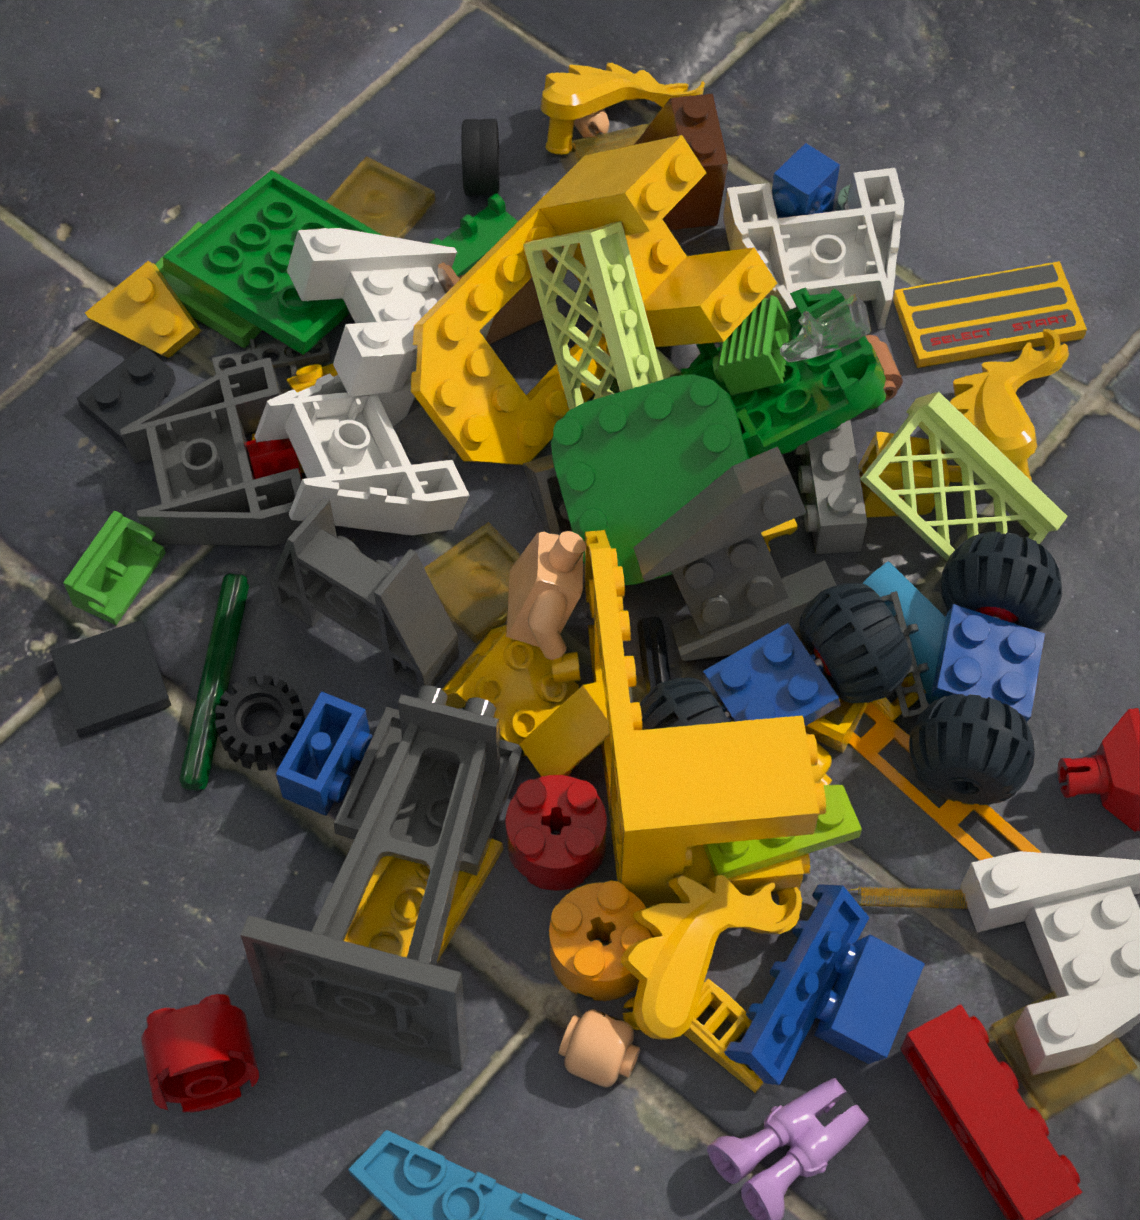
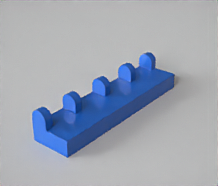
M817 885L812 896L818 904L808 921L799 920L794 926L792 932L798 940L786 962L776 961L771 967L769 973L776 980L762 1004L752 1003L746 1012L747 1017L752 1020V1023L741 1043L730 1042L725 1050V1055L729 1059L737 1063L748 1064L764 1083L781 1084L816 1018L815 1013L820 1000L827 990L832 989L840 974L835 971V965L840 953L848 943L853 944L858 940L869 920V916L843 885Z

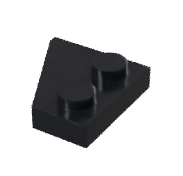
M143 345L78 396L77 400L84 412L127 448L120 429L160 407L162 401L169 396L176 378L173 369Z

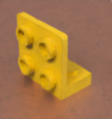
M507 625L491 629L442 690L448 696L445 705L458 709L465 707L469 698H482L491 702L496 707L494 718L499 719V739L520 744L579 689V686L575 681L555 682L551 659L545 658L541 648L506 637Z

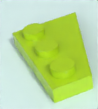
M823 785L826 797V813L818 816L814 834L704 844L703 847L714 875H723L729 879L859 838L862 828L844 786Z

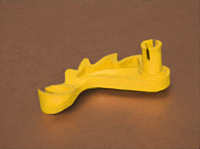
M607 63L606 70L589 66L569 65L568 73H549L546 75L540 108L544 114L550 117L548 137L545 145L546 150L561 155L572 151L574 120L583 118L624 100L647 99L664 107L668 100L673 97L703 95L705 83L702 81L698 88L688 91V84H659L645 70H639L636 74H633L614 63Z
M1043 329L1045 350L1036 351L1029 342L1024 346L1019 358L1013 362H983L981 364L983 373L955 379L953 387L956 397L950 401L959 412L1031 481L1028 458L1037 449L1036 433L1030 418L1016 395V391L1031 379L1056 373L1067 361L1069 356L1068 346L1065 343L1061 345L1059 335L1050 329Z
M683 875L670 879L669 886L679 896L682 903H660L634 912L633 915L635 920L647 927L654 937L634 943L621 956L620 963L639 980L636 996L628 999L624 1004L623 1008H633L632 1012L623 1013L624 1021L630 1024L634 1030H641L654 1039L665 1040L681 1036L689 1029L693 1021L719 934L727 928H744L760 934L775 935L791 930L799 920L802 906V897L798 887L779 890V905H777L771 897V891L775 888L773 882L762 885L755 889L751 895L747 896L742 895L723 875L708 878L707 888Z

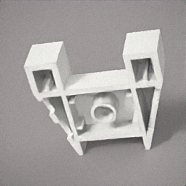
M896 168L853 173L847 200L850 210L777 218L769 183L727 188L723 220L730 250L753 247L756 249L777 282L776 286L765 296L766 299H769L771 295L777 297L784 312H787L796 307L790 295L792 292L806 287L810 295L830 294L836 288L844 296L847 303L871 300L878 329L885 328L893 296L901 221L904 211V199Z
M342 228L298 230L287 272L301 300L343 298L356 323L345 324L333 363L349 397L392 393L403 388L405 381L411 379V372L416 371L417 346L413 345L414 325L446 294L439 283L437 265L445 262L446 265H450L452 268L457 254L455 248ZM494 317L480 330L485 339Z
M327 374L318 378L314 386L298 393L293 389L267 401L254 436L256 441L289 438L307 479H302L290 509L289 517L291 520L304 521L325 497L330 500L335 526L405 535H419L454 529L470 495L453 460L411 465L393 428L396 425H403L415 398L411 393V379L405 381L403 388L392 393L349 397L339 375L333 377L331 374Z
M1018 851L971 863L960 885V889L962 890L963 897L965 894V902L967 900V907L977 933L1025 921L1055 997L1052 1000L1027 1005L1013 1027L1031 1076L1081 1064L1095 1055L1099 1049L1114 1039H1118L1140 1022V908L1134 896L1140 893V860Z

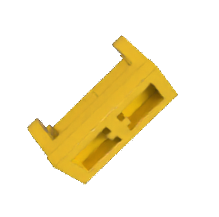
M603 681L582 685L519 744L541 777L548 775L568 776L576 765L609 737Z

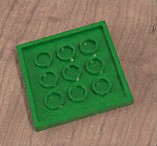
M271 170L163 256V270L304 355L347 317L350 311L343 298L301 300L287 272L298 230L342 228L377 235L381 234Z

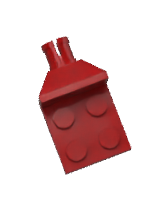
M1138 708L1127 710L1102 740L1095 755L1074 759L1061 758L1058 762L1059 783L1067 782V785H1063L1060 788L1065 798L1083 794H1100L1103 807L1134 832L1140 831V712Z

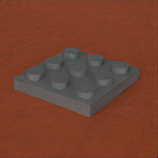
M386 707L334 821L335 834L355 839L402 739L399 710ZM499 739L500 769L498 775L483 772L459 870L476 876L524 758V751L519 744ZM426 756L422 758L390 834L392 837L426 847L437 844L459 765Z

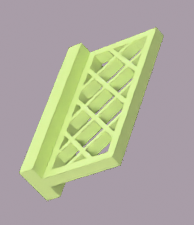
M622 221L595 229L534 240L523 244L569 410L584 403L580 390L582 382L595 393L594 399L614 394L610 390L614 378L617 379L620 392L664 379ZM578 243H580L586 267L573 257ZM546 249L559 261L554 274L546 268L542 250ZM568 269L581 280L577 293L563 282ZM590 288L593 291L598 312L585 302ZM557 295L561 296L571 305L567 318L558 311L555 301ZM580 314L594 325L589 338L575 326ZM602 333L605 335L610 356L597 346ZM570 339L583 349L579 362L570 354L568 347ZM592 358L606 370L601 381L587 370Z
M939 391L915 399L906 411L909 414L907 419L860 478L865 485L946 561L955 551L950 545L948 526L966 525L967 538L969 539L979 534L978 524L995 522L996 532L1006 534L1008 532L1007 522L1017 521L1030 533L1028 538L1040 544L1048 532L1057 531L1068 517ZM917 426L929 436L930 455L912 456L910 435ZM900 449L901 456L894 457ZM941 449H943L947 454H942ZM953 459L961 467L963 486L945 487L942 460ZM931 461L933 488L915 489L913 462ZM889 463H901L904 490H892L879 478V475ZM985 490L993 497L995 517L977 518L975 491ZM963 492L966 519L948 520L945 493ZM934 494L936 521L925 522L917 514L916 495ZM899 496H904L905 502Z

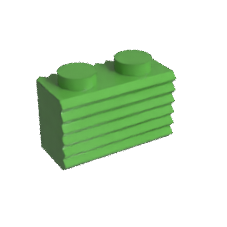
M773 295L769 299L764 298L724 342H719L721 346L720 354L713 357V370L717 380L720 383H725L731 396L784 383L783 377H785L784 371H786V354H788L787 348H789L788 342H790L791 325L778 298Z

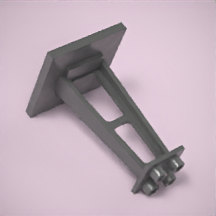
M424 685L419 688L416 698L402 694L399 698L398 708L402 739L312 931L309 932L248 915L240 936L265 1017L462 1071L468 1053L462 973L436 966L483 772L498 775L500 769L499 719L494 718L496 707L485 699L469 698L465 709L462 710L445 705L448 696L443 690L434 686ZM424 756L459 765L439 841L431 847L396 839L390 834ZM385 856L422 864L430 870L407 958L344 941L377 862Z

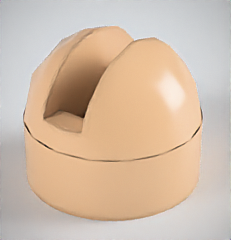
M604 109L574 120V125L581 136L590 141L599 140L597 134L600 132L606 135L610 126Z

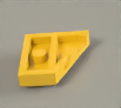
M150 261L143 264L85 312L88 318L167 358H170L202 332L160 270Z

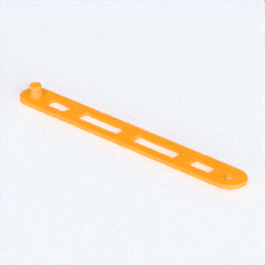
M871 702L867 704L864 713L876 724L861 738L853 732L849 744L979 861L993 858L989 852L958 826L973 810L1019 851L1042 853L988 805H970L959 801L947 800L938 808L878 754L893 739L909 752L910 736L895 722H891Z

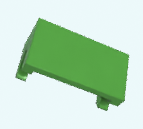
M114 510L63 582L73 606L117 626L166 554L163 546L152 541L156 535L155 532Z

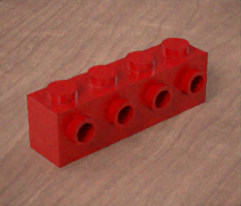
M960 1004L908 1032L900 1050L1007 1220H1046L1071 1206L1082 1193L1078 1186L1080 1184L1079 1175L1072 1162L1065 1155L1059 1156L1048 1140L1049 1130L1043 1117L1035 1108L1031 1107L1028 1109L1017 1091L1019 1084L1012 1069L1004 1061L998 1062L987 1045L989 1044L988 1034L979 1019L975 1016L969 1017Z

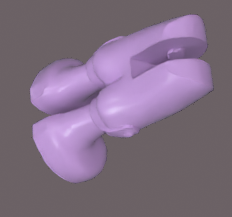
M836 1078L811 1089L783 1107L782 1105L774 1106L764 1121V1129L744 1138L732 1136L718 1137L708 1145L707 1152L712 1164L718 1173L731 1184L741 1181L751 1173L764 1157L778 1147L785 1145L791 1147L787 1154L777 1163L758 1173L742 1186L741 1196L743 1202L755 1220H781L785 1210L784 1195L792 1182L799 1175L812 1177L818 1173L825 1172L828 1165L827 1162L842 1150L869 1122L868 1117L858 1105L852 1106L843 1114L833 1118L832 1122L826 1127L818 1121V1117L829 1112L846 1094V1090Z

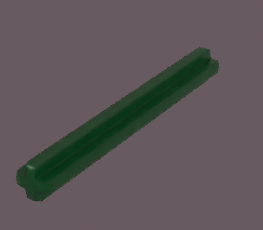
M228 573L222 580L179 777L182 788L186 790L203 791L208 784L218 736L215 720H217L215 711L217 705L223 706L221 696L228 689L249 590L247 577L242 574Z

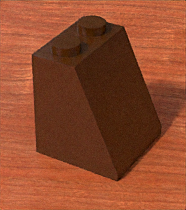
M713 94L670 98L634 145L682 135L706 171V174L663 218V221L669 230L718 225L728 160Z

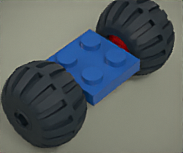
M987 532L986 534L981 533L965 540L950 555L943 569L941 590L948 612L931 692L932 697L939 699L932 702L920 714L909 738L910 762L921 784L938 796L941 795L945 799L970 805H990L1008 800L1024 785L1033 768L1035 758L1034 740L1027 721L1031 718L1045 637V633L1039 631L1053 618L1062 596L1059 568L1046 548L1028 537H1019V534Z
M863 583L839 584L821 591L808 603L801 614L799 628L806 648L789 623L704 670L703 672L708 684L723 705L721 707L706 685L696 678H674L661 682L654 686L640 700L642 730L802 715L804 725L806 726L840 706L839 698L848 703H869L890 695L901 685L911 668V652L893 614L871 587Z

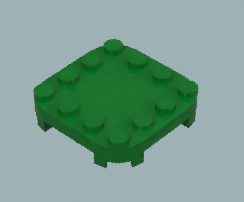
M806 287L790 293L796 307L785 312L791 325V336H789L790 342H788L789 348H787L788 354H786L784 383L735 396L730 395L736 407L749 459L775 447L779 448L781 455L791 452L811 439L836 429L842 423L856 417L866 409L877 408L885 401L886 393L883 388L886 379L884 369L872 344L869 343L849 309L844 296L836 288L830 294L810 295ZM715 343L697 344L696 346L700 354L690 364L689 368L680 369L681 375L694 374L709 378L729 393L725 383H720L717 380L713 370V357L720 354L721 346L717 348Z
M694 374L673 376L584 402L569 410L563 418L556 422L551 441L552 460L572 532L578 534L585 541V532L605 530L611 549L616 548L618 566L623 568L624 585L645 582L633 547L729 468L749 459L736 407L729 393L713 380ZM584 551V553H583V562H584V564H585V551ZM670 571V572L665 573V574H663V575H661V576H658V577H656V578H660V577H664V576H667V575H671L672 572Z

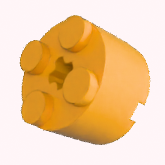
M607 881L583 885L568 893L552 911L549 927L551 965L561 984L575 994L579 993L584 996L593 997V1000L611 1001L627 995L639 984V980L620 963V959L629 946L640 940L653 938V934L633 917L634 912L646 907L622 883ZM601 938L603 941L609 940L610 943L603 946L599 940L594 939Z

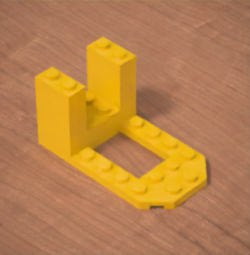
M682 135L585 155L414 325L413 345L417 346L416 371L411 372V393L463 461L523 465V463L531 461L553 438L554 425L569 411L557 364L526 395L480 333L485 324L532 278L523 244L534 240L595 229L622 221L655 347L724 342L776 286V280L754 247L686 256L663 221V218L706 174V171ZM578 243L573 257L586 267L580 243ZM546 249L542 250V254L546 264L553 257V255H551ZM590 288L588 295L596 305L593 291ZM593 326L585 333V335L588 338L593 329ZM602 333L597 346L610 356L605 335ZM575 344L569 351L571 356L579 362L583 349ZM593 358L591 359L587 370L600 380L603 378L606 370ZM583 382L581 383L580 390L583 401L587 402L594 392Z
M605 530L585 532L586 602H589L591 618H594V625H588L593 681L594 683L603 681L609 737L601 743L617 881L635 894L645 907L660 903H682L679 896L669 886L670 879L683 875L707 888L708 878L715 876L703 847L704 844L814 834L818 816L826 813L824 786L822 782L814 783L811 767L817 766L818 763L815 735H806L803 715L642 730L640 702L630 703L628 687H636L634 656H624L623 642L630 641L631 639L628 610H623L622 597L625 596L623 568L618 566L616 548L611 549ZM808 853L729 878L728 880L742 895L747 896L751 895L755 889L771 882L775 884V888L771 892L792 887H798L800 891L803 875L810 874V856Z

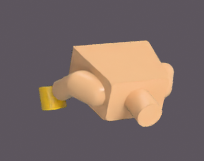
M570 531L562 532L560 535L546 532L537 533L513 565L509 575L506 637L540 647L545 658L551 659L553 678L558 683L581 680L578 652L565 653L567 647L561 636V632L579 601L583 590V553L586 549V544L582 537Z

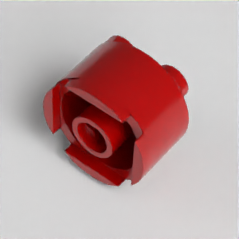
M548 775L521 783L506 813L507 850L510 861L515 869L517 868L527 878V881L536 887L560 891L580 885L584 882L585 878L601 865L606 851L607 817L604 805L595 787L588 781L578 780L565 775ZM561 831V834L553 835L551 832Z
M210 995L202 999L199 1004L177 1010L162 1008L147 1016V1028L142 1034L141 1043L153 1102L160 1109L168 1110L167 1102L181 1103L182 1112H199L213 1109L241 1097L240 1086L249 1079L252 1087L257 1083L259 1070L247 1018L243 1010L231 1004V999L228 995Z

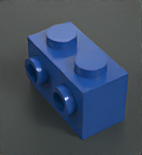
M805 143L774 173L771 193L777 218L832 212L840 164Z
M321 691L276 772L277 781L284 799L325 816L329 813L334 801L340 803L344 799L351 782L349 773L356 760L362 762L373 737L370 734L364 708Z
M868 935L853 944L848 943L840 953L835 965V971L840 973L834 989L833 991L830 989L826 991L817 1007L815 1017L820 1022L814 1036L867 1064L887 1058L925 963L872 935Z

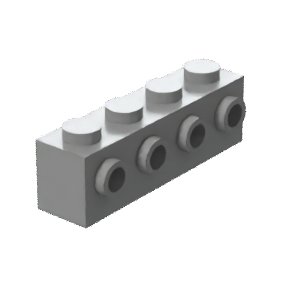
M848 420L836 429L827 431L794 450L795 455L801 456L802 466H799L798 470L800 493H806L808 505L804 507L806 510L804 522L806 532H812L815 554L861 551L865 536L867 517L851 420Z

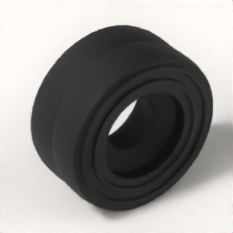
M465 119L461 127L463 191L466 196H492L495 193L499 195L500 167L497 120Z

